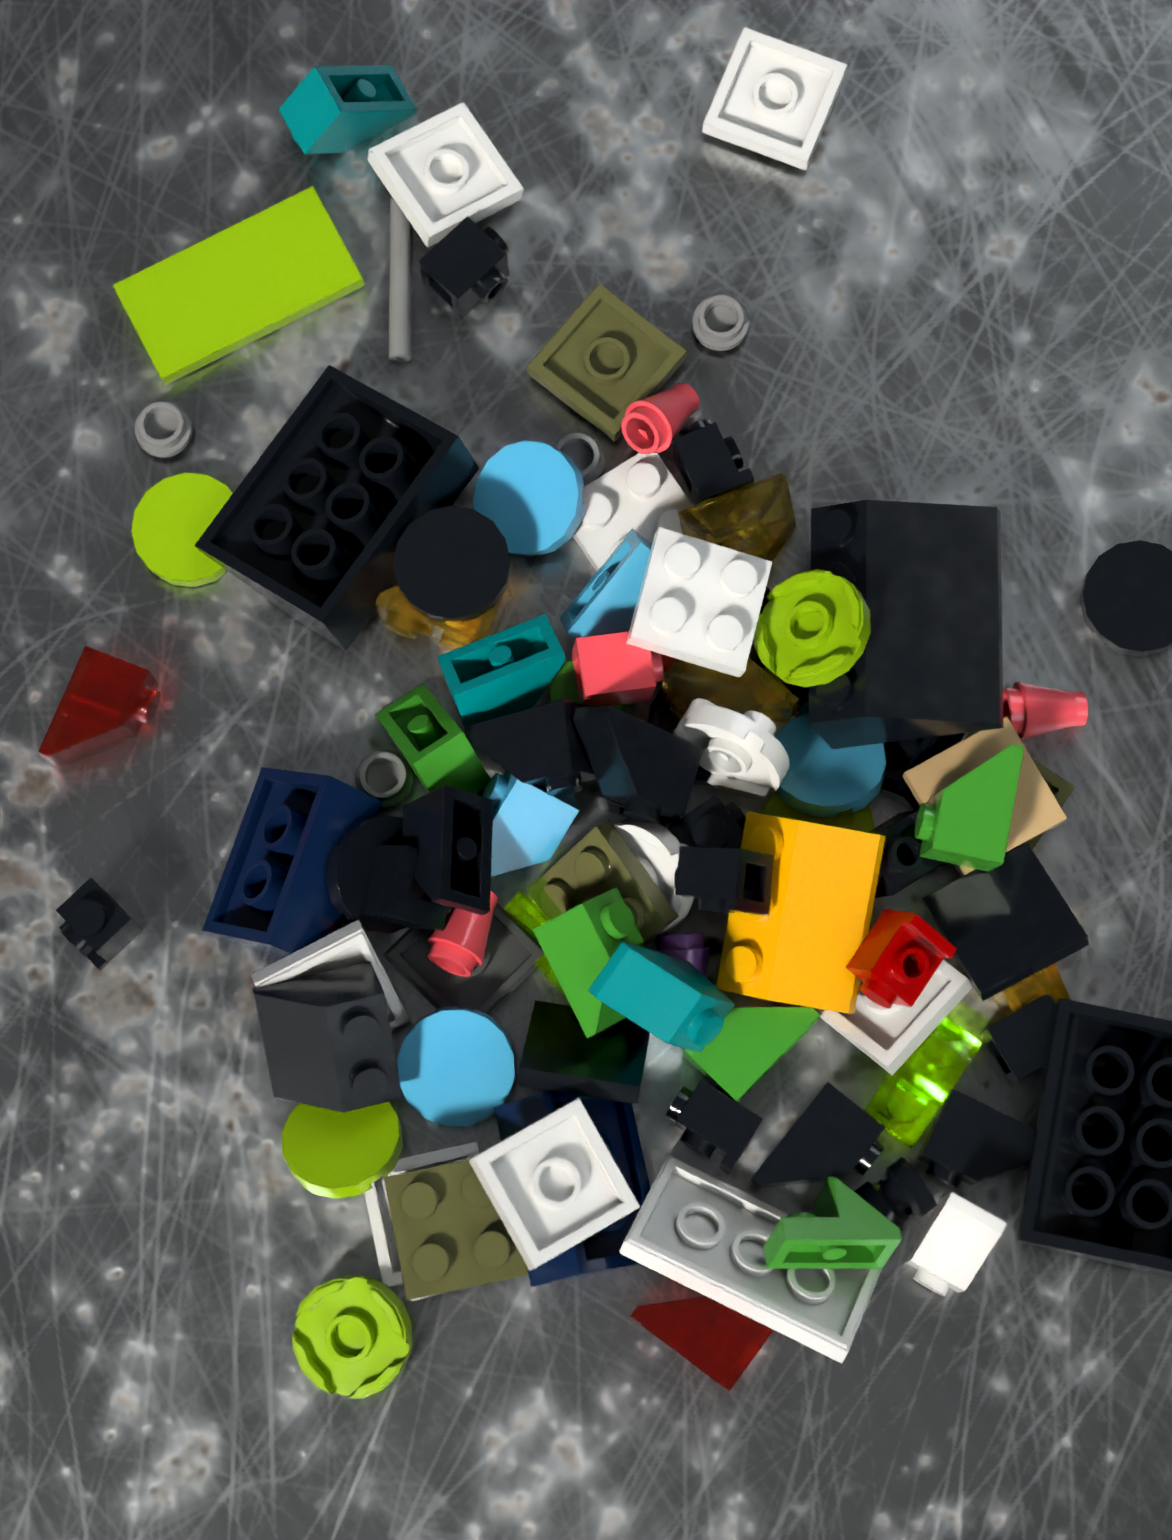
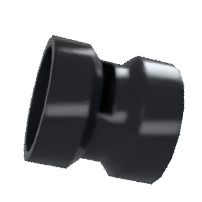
M903 1157L886 1168V1179L884 1181L881 1179L876 1183L867 1181L854 1190L856 1194L900 1228V1232L903 1231L904 1222L909 1219L908 1215L912 1214L913 1216L922 1217L937 1206L935 1199L923 1180Z

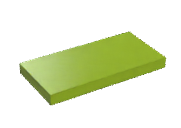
M311 186L112 286L165 386L364 287L365 284L314 187Z

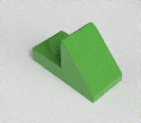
M830 1176L813 1202L814 1214L800 1212L787 1217H781L763 1248L767 1269H882L901 1242L902 1237L900 1228L838 1178Z

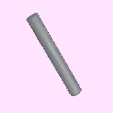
M391 198L389 360L403 363L411 361L412 225L394 198Z

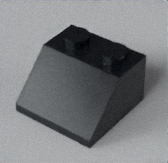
M371 961L252 988L274 1098L343 1113L402 1099L385 993Z

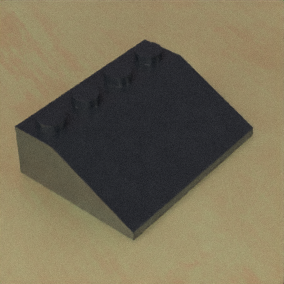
M328 365L194 546L301 624L347 651L397 582L393 561L397 541L408 525L429 510L452 506L479 470V467L458 435Z
M861 500L811 508L810 570L830 571L835 576L844 577L860 591L870 610L871 633L863 654L848 672L828 684L809 687L808 724L832 749L1003 728L1001 512L999 509L987 506Z
M1063 998L1058 999L1017 1241L1126 1268L1172 1277V1021Z

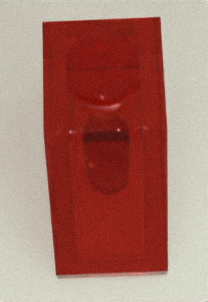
M85 646L38 753L49 764L62 768L136 737L142 722L149 724L158 709L161 692L157 691L159 683L149 670Z
M707 1296L637 1306L630 1316L727 1391L733 1388L773 1332L769 1327Z

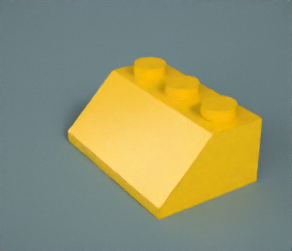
M747 811L741 849L774 855L769 916L741 912L729 913L716 987L722 991L769 1001L854 1014L860 979L851 973L846 966L869 933L886 836Z

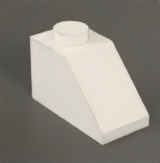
M951 1192L938 1200L937 1206L932 1211L905 1263L917 1269L913 1277L916 1282L945 1297L950 1288L958 1293L964 1292L1001 1236L1007 1223Z

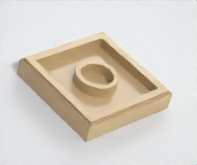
M1008 717L1003 718V728L979 731L904 772L902 777L919 806L922 803L929 804L930 798L1010 745L1024 746ZM1025 746L1005 854L1058 826L1067 819ZM954 864L961 877L976 870Z

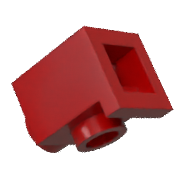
M884 909L846 968L863 982L860 986V991L876 1004L888 1009L893 1004L912 1007L943 959H951L957 948L917 913Z

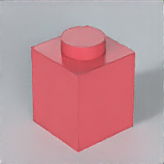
M629 631L576 638L571 655L579 703L599 707L650 701L656 688V682L663 681L661 654L626 644Z

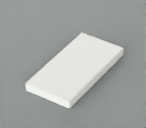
M667 1154L619 1251L620 1254L840 1363L844 1361L849 1352L882 1269H767L763 1246L781 1217H787L791 1214Z

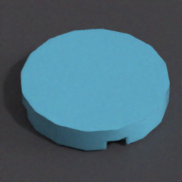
M526 440L507 445L487 460L476 479L473 497L474 510L494 522L506 539L509 553L533 556L554 552L572 538L583 519L585 503H582V488L585 489L583 476L571 457L552 445Z
M808 713L790 720L775 735V738L786 750L790 763L789 769L776 792L782 801L797 811L820 818L837 817V812L847 811L852 808L853 813L865 808L879 794L886 775V756L883 743L832 749L808 724Z
M459 1006L442 1007L423 1016L404 1037L397 1057L400 1087L407 1102L425 1119L447 1127L471 1126L491 1117L495 1113L494 1107L501 1106L507 1100L516 1077V1051L506 1030L489 1014L476 1009L458 1008Z

